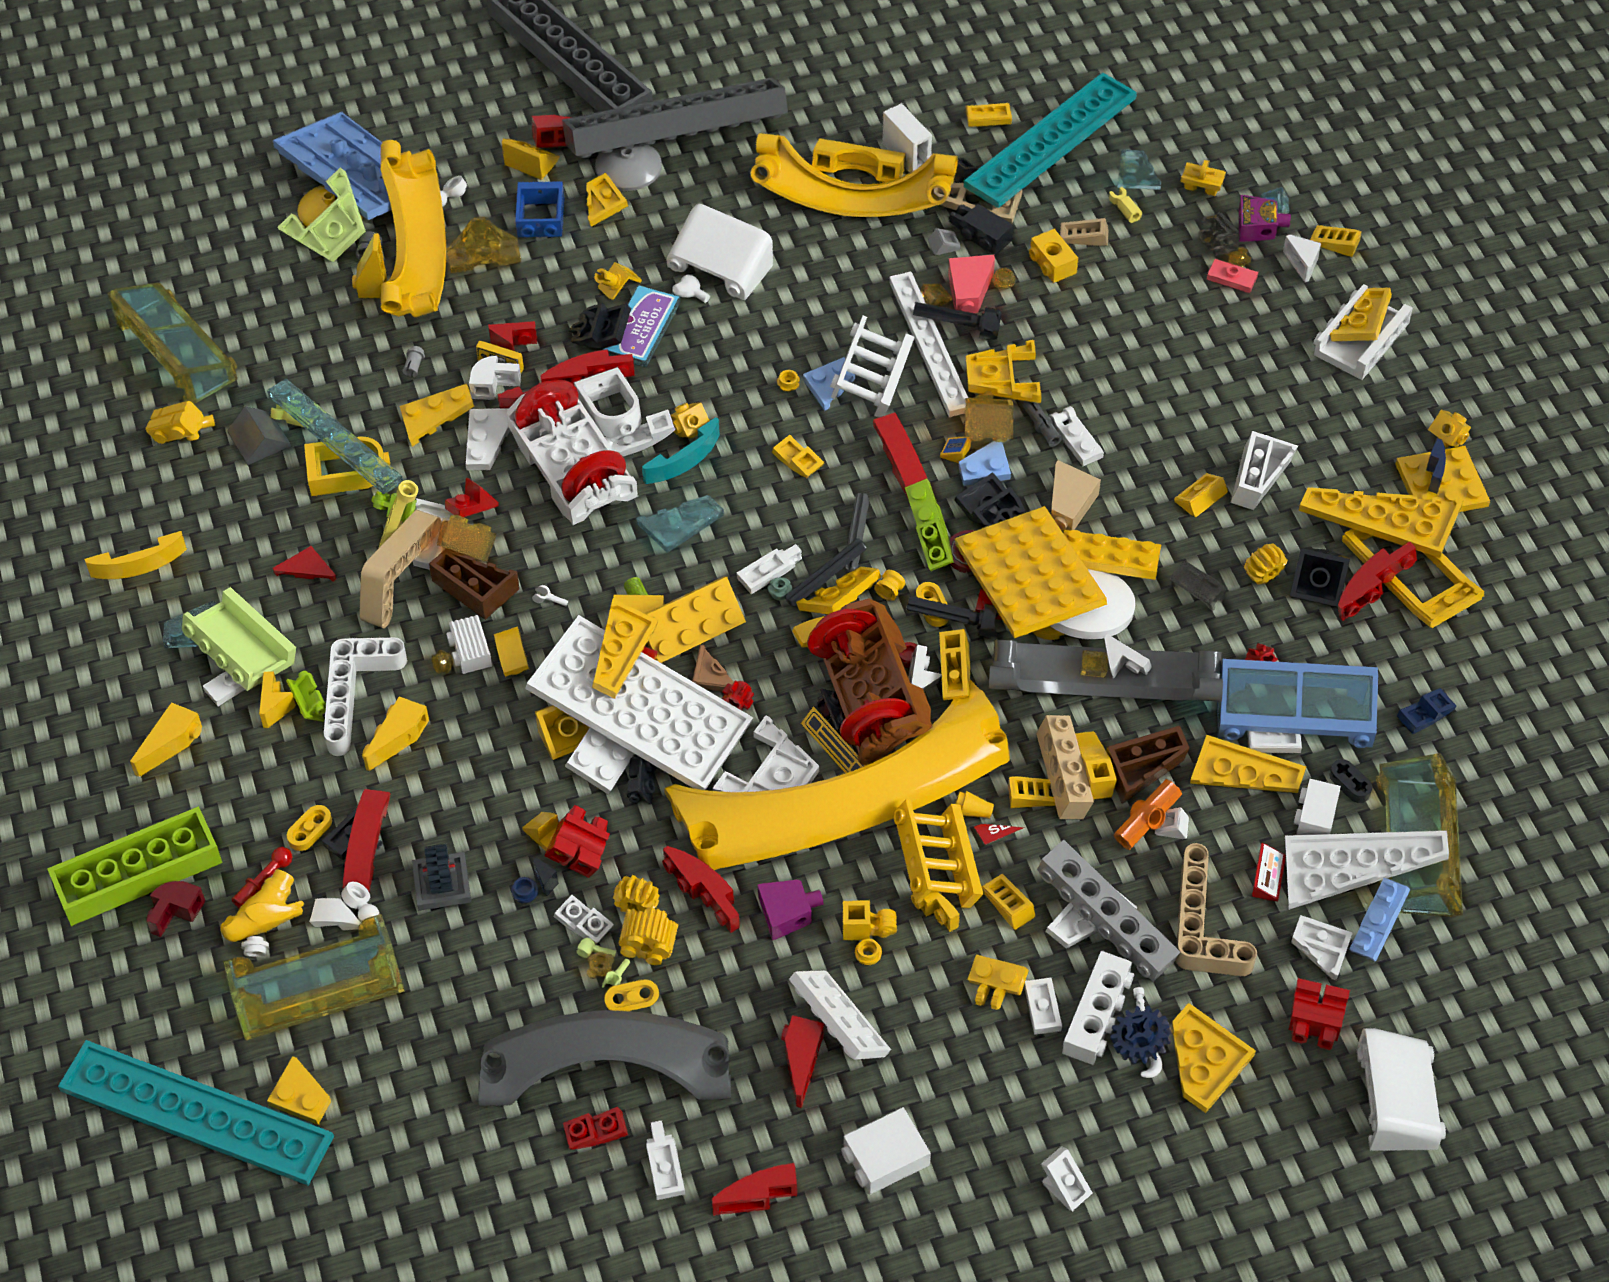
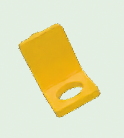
M614 262L609 271L598 269L597 271L601 275L597 273L594 275L595 281L600 283L598 288L611 300L615 299L628 279L639 283L642 281L630 268Z

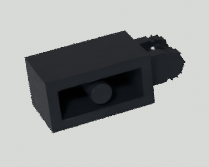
M961 204L956 209L958 214L952 212L948 216L949 222L961 230L960 235L995 256L1013 240L1014 225L980 204H977L972 209Z

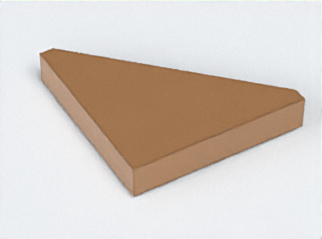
M700 645L692 682L706 690L722 692L728 683L732 685L734 682L720 663L707 652L705 646Z

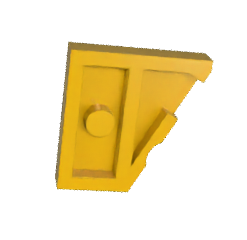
M606 173L586 183L588 194L587 206L589 210L588 221L591 227L628 207L627 200Z

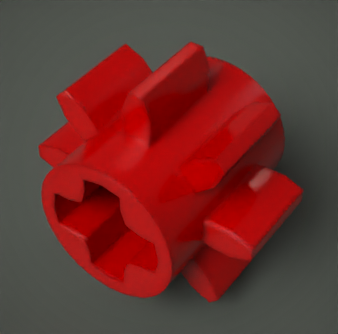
M1257 643L1256 648L1248 649L1244 660L1276 662L1278 658L1273 654L1274 648Z
M735 680L732 685L728 683L722 691L725 694L722 699L741 711L744 708L748 710L754 702L752 700L754 693L746 682Z

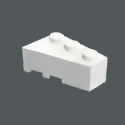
M1252 431L1244 447L1231 503L1254 510L1288 466L1298 446Z

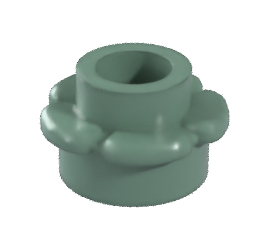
M774 578L768 586V592L776 600H784L785 595L792 590V585H790V581L787 578Z

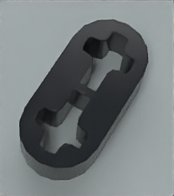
M1338 759L1334 761L1329 774L1332 782L1335 785L1341 786L1340 790L1353 802L1364 803L1368 801L1373 788L1369 779L1348 760ZM1345 770L1347 773L1346 775L1344 773L1338 774L1337 771L1343 772ZM1355 788H1357V789L1363 788V789H1365V790H1364V792L1361 791V790L1357 792V791H1355Z

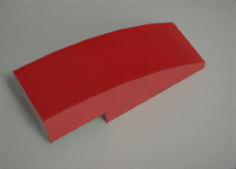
M791 1163L767 1168L729 1185L712 1198L713 1215L769 1210L770 1199L797 1196L795 1164Z

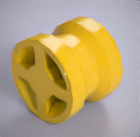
M886 570L882 575V580L876 583L874 589L881 598L887 601H894L898 596V591L904 588L905 580L898 572Z

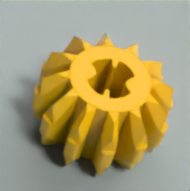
M1274 543L1265 544L1262 548H1258L1257 551L1251 554V557L1246 560L1244 569L1252 581H1255L1257 584H1265L1269 580H1273L1277 575H1280V572L1285 569L1288 560L1283 551Z
M632 875L631 878L624 876L615 887L614 905L620 907L621 912L635 909L639 913V911H647V908L653 907L655 909L659 902V889L652 886L653 882L645 881L644 878L640 879L635 875Z

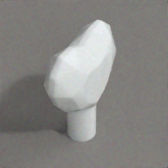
M685 275L681 282L672 287L673 293L678 297L690 298L695 296L705 303L710 298L709 294L700 290L698 279L692 275Z

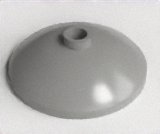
M638 143L629 149L619 147L614 148L609 153H599L596 158L595 168L597 176L606 173L618 190L634 191L649 186L658 178L662 169V162L655 148L649 144Z

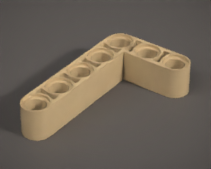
M415 510L366 561L361 572V621L381 628L388 626L393 612L394 580L436 537L441 526L440 517Z
M1192 843L1186 847L1182 863L1176 948L1180 951V954L1176 959V963L1186 970L1247 976L1253 971L1257 957V950L1254 945L1244 941L1203 937L1209 854L1207 848L1202 844ZM1188 904L1195 905L1196 907H1190ZM1189 927H1190V928L1195 929V931H1190V930H1188V929H1186V928H1189ZM1184 951H1191L1194 954H1186ZM1211 954H1217V955H1219V956H1221V957L1216 958V957L1212 956ZM1239 957H1244L1248 959V961H1243L1239 959Z

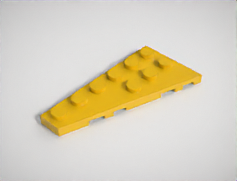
M1308 487L1300 503L1299 511L1402 546L1410 541L1417 551L1440 558L1464 499H1455L1454 502L1441 501L1440 497H1432L1431 500L1418 499L1414 495L1377 493L1376 496L1363 495L1362 491H1354V494L1340 493L1336 489Z

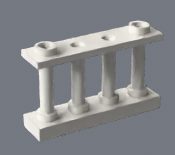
M862 316L860 323H854L850 336L853 337L840 374H835L830 387L834 388L830 398L835 399L839 389L845 390L874 402V405L877 406L874 416L882 417L885 416L890 406L914 336L906 333L902 342L899 340L895 342L864 329L867 317ZM859 337L892 350L893 354H896V358L889 359L857 346ZM853 354L886 367L887 371L890 372L889 376L886 374L882 376L850 363ZM846 372L881 385L880 388L884 389L883 393L878 392L877 394L843 380Z

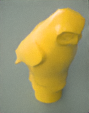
M276 869L272 877L265 880L261 890L250 897L235 916L229 915L225 922L221 924L220 930L224 938L230 942H237L269 931L294 917L302 915L303 901L286 904L287 897L291 893L290 887L295 879L290 874Z

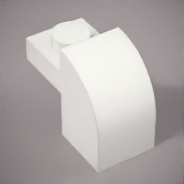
M497 356L481 359L471 370L469 387L472 399L495 400L497 385H521L520 365L498 363Z

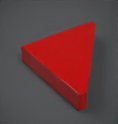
M312 546L273 567V572L276 576L286 574L294 575L295 578H326L332 582L337 580L335 573Z

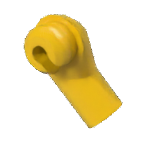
M213 415L203 416L201 423L198 424L199 427L196 434L186 437L187 440L199 439L198 431L200 429L215 426Z

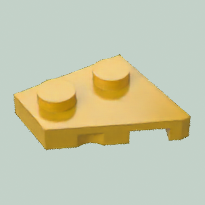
M292 1056L267 1102L270 1107L319 1125L331 1103V1099L301 1062Z

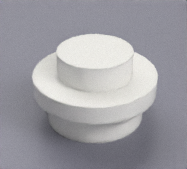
M251 936L247 938V941L241 943V948L244 950L245 956L261 957L266 955L269 943L263 941V937Z

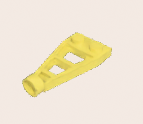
M405 480L399 484L397 496L388 515L379 548L402 525L403 521H400L406 504L416 499L418 486L414 482Z

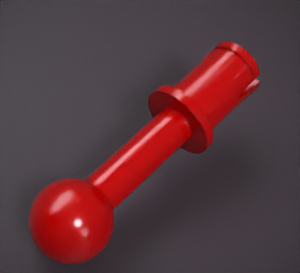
M286 847L276 848L271 855L272 861L255 879L247 878L245 880L246 884L232 898L233 904L240 909L250 897L261 890L265 880L270 878L276 869L289 866L293 859L291 851Z

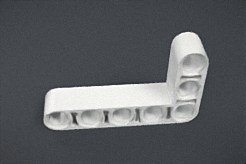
M394 637L339 639L332 644L324 723V737L330 754L342 756L349 751L351 746L356 671H390L404 668L407 664V656L401 639Z

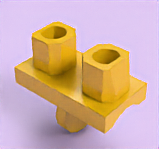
M1204 160L1202 166L1187 162L1181 177V183H1184L1187 190H1196L1198 186L1205 188V192L1208 195L1215 196L1218 191L1220 192L1226 171L1209 168L1208 160Z

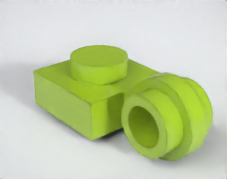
M376 492V495L372 497L373 507L380 510H387L388 508L386 515L388 517L397 493L391 494L390 498L388 493ZM417 500L406 504L400 521H403L402 523L415 511Z

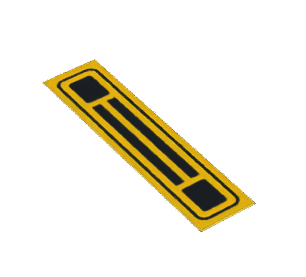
M813 706L801 722L803 727L845 773L864 767L865 765L859 763L858 755Z

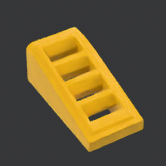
M1317 225L1310 240L1321 243V248L1353 257L1360 242L1362 231ZM1320 234L1324 235L1323 238H1318Z
M1009 777L1010 807L1056 806L1055 798L1049 796L1048 789H1051L1050 779ZM1038 789H1043L1044 796L1039 795ZM1018 790H1023V794H1019ZM1028 790H1033L1034 795H1029Z
M1003 874L981 886L983 893L1014 930L1035 918L1033 903ZM1003 886L1005 887V888H1004L1003 890H1001L1000 892H998V893H996V894L994 893L995 891H997V890L1000 889L1001 887H1003Z

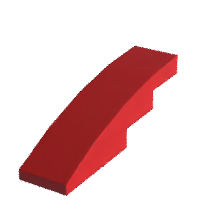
M894 412L873 419V426L881 438L883 450L893 466L892 472L907 496L905 487L927 479V476L904 427Z

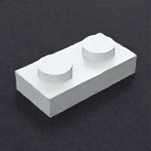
M1052 978L1025 981L1024 989L1034 1035L1061 1031L1062 1023Z

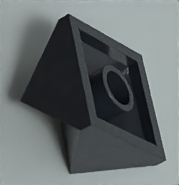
M1301 548L1290 596L1338 607L1350 558L1326 549Z

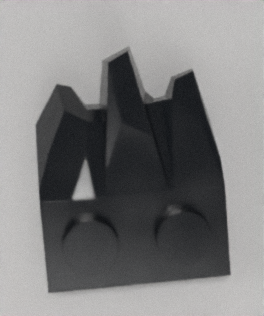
M603 303L588 307L579 314L582 321L573 324L569 329V332L574 335L570 342L600 349L620 344L631 312L630 306L624 303L607 308Z
M993 472L958 494L954 499L970 520L987 527L1013 518L1012 514L1020 515L1026 512L1020 498L1011 487L1006 489Z

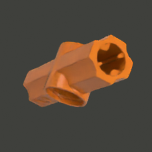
M1165 779L1146 800L1136 801L1131 808L1130 817L1113 835L1116 841L1123 848L1130 850L1150 828L1154 830L1160 828L1165 820V812L1182 795L1179 787L1172 781Z

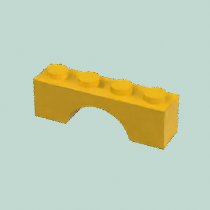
M819 138L813 149L812 166L819 171L830 173L843 169L862 170L872 174L877 181L888 182L903 176L906 153Z

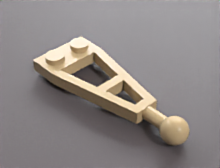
M953 183L950 194H958L957 198L948 196L944 203L940 205L956 210L958 206L963 204L972 209L976 205L964 201L967 194L974 193L964 188V183ZM934 188V193L937 196H944L939 194L944 193L942 189ZM1022 190L1001 207L996 208L993 206L990 211L1013 223L1022 196Z

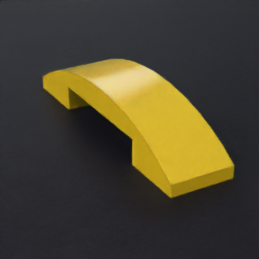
M179 531L158 537V546L111 559L109 552L86 558L85 562L90 577L121 579L156 570L170 563L187 550L182 532Z

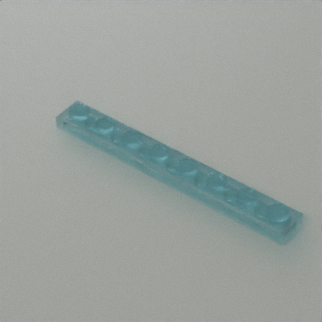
M284 379L267 390L268 396L381 493L386 494L403 481L400 473L288 379Z

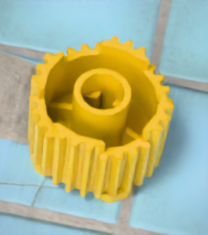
M652 907L647 908L645 912L639 911V913L635 909H628L619 939L620 953L628 958L637 956L638 958L646 959V962L651 965H661L662 959L669 958L672 954L678 924L666 918L667 914L665 911H660V909Z

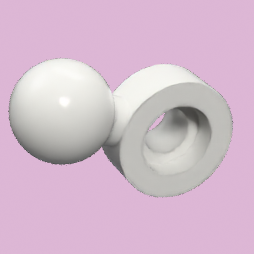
M462 176L451 178L446 182L443 190H440L442 206H445L448 197L457 198L465 193L467 183Z
M349 882L341 893L344 903L350 908L359 909L358 919L362 924H375L379 919V910L376 906L367 903L370 899L369 891L358 882Z

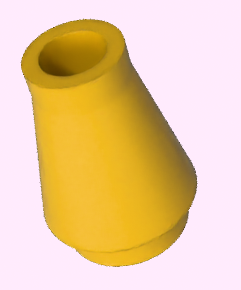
M959 791L955 803L961 806L963 816L985 817L990 819L994 807L993 803H989L968 791L965 793Z

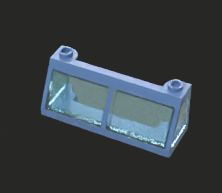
M1236 659L1222 660L1221 678L1223 679L1222 702H1217V734L1219 739L1234 741L1242 737L1245 731L1347 736L1349 743L1357 748L1373 746L1377 728L1378 667Z

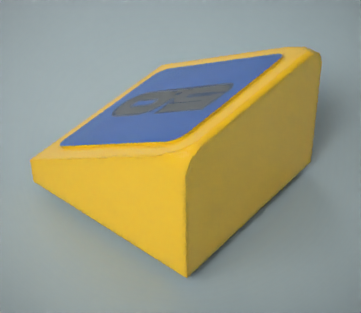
M971 437L948 438L940 458L959 463V461L966 457L971 447Z

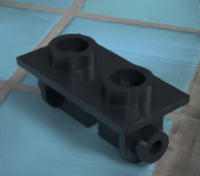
M821 688L820 692L822 695L818 697L817 706L821 715L826 720L831 717L828 723L841 736L840 727L845 719V715L836 691Z
M634 754L629 762V777L631 779L637 777V779L628 780L627 797L632 803H637L640 799L644 798L649 804H652V795L655 791L653 781L656 766Z

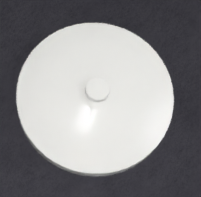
M1088 569L1107 597V605L1050 626L1063 634L1082 639H1102L1107 634L1114 636L1127 628L1132 621L1135 610L1134 594L1130 587L1115 574Z

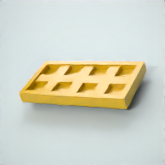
M1064 530L1063 534L1087 569L1156 580L1161 544H1155L1150 541L1130 540L1125 537L1116 538L1103 534L1084 533L1078 530Z
M723 576L646 613V615L658 620L657 626L647 644L650 649L658 651L656 661L662 663L745 623V618L728 578Z

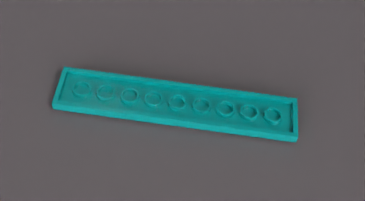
M1102 72L965 179L963 187L996 208L1001 207L1136 99L1137 92Z
M88 1040L84 1042L58 1086L59 1090L63 1093L305 1185H309L334 1138L333 1132Z

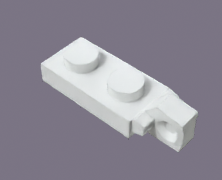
M796 544L785 551L776 548L737 572V579L750 594H753L768 585L772 579L779 578L791 571L796 566L795 564L802 559V550Z
M662 1121L652 1122L653 1138L647 1139L646 1147L657 1200L684 1195L685 1189L674 1138H672V1135L665 1136Z

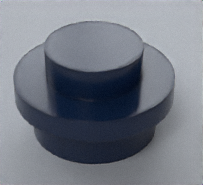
M521 877L512 885V896L520 903L531 902L538 895V886L532 879Z

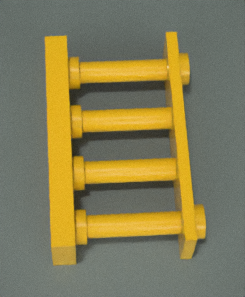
M905 799L894 812V822L897 825L915 903H921L931 891L956 893L959 896L961 907L971 908L983 895L961 806L959 804H950L941 816L914 813L911 800ZM917 824L940 826L943 837L919 835ZM922 846L945 848L948 852L949 860L925 858ZM928 869L951 871L955 883L930 880Z

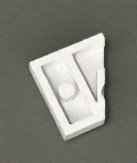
M1300 915L1291 942L1329 977L1337 980L1352 932Z

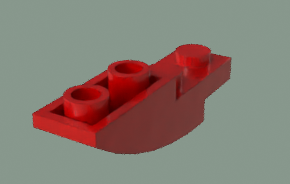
M608 349L583 354L568 359L540 375L541 383L553 380H566L574 385V382L616 367L619 368L624 377L635 376L633 355L609 356Z
M1409 541L1390 555L1383 548L1364 563L1349 581L1338 604L1339 618L1343 621L1348 617H1353L1367 604L1376 602L1383 594L1382 584L1390 582L1397 573L1403 569H1409L1417 561L1416 547Z
M670 846L663 848V866L669 874L673 873L677 878L676 881L680 890L683 893L687 892L692 899L700 896L705 906H711L714 910L718 923L722 927L725 925L730 933L739 929V914L732 906L734 904V892L730 885L715 870L696 857Z

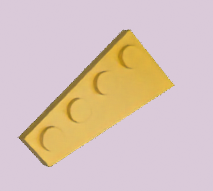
M612 599L592 688L614 699L616 698L655 630L658 620Z
M1206 735L1190 784L1298 793L1306 766Z

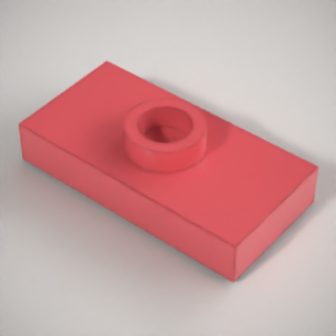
M1218 259L1214 260L1207 274V280L1247 293L1251 292L1258 277V272Z

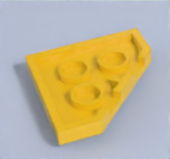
M1188 1003L1172 1021L1171 1028L1183 1097L1206 1113L1255 1056L1256 1050Z

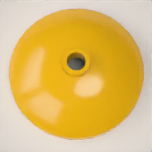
M324 185L312 189L299 202L298 217L300 222L307 228L338 197L327 191Z

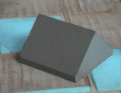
M245 406L227 432L247 465L291 447L289 440L277 421L270 417L271 412Z

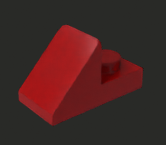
M535 321L488 325L490 341L493 345L514 351V345L537 344Z
M466 478L465 494H459L445 500V509L460 519L498 507L499 502L481 486Z

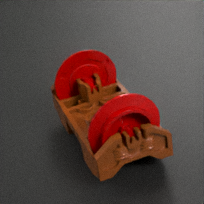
M870 598L846 604L840 610L828 614L817 623L808 636L807 645L812 654L824 659L845 715V719L840 727L841 737L846 743L856 746L858 750L857 758L860 764L869 765L887 756L890 751L906 739L922 735L932 728L930 722L931 708L923 688L909 682L899 656L907 647L898 626L887 612L885 605Z

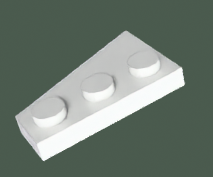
M1082 890L1084 895L1092 896L1090 892ZM1124 897L1135 909L1138 908V907H1137L1136 905H1134L1131 901H1129L1126 897ZM1070 902L1047 927L1045 932L1067 949L1095 934L1098 930L1090 921L1083 919L1078 909ZM1101 909L1104 914L1111 915L1108 910Z

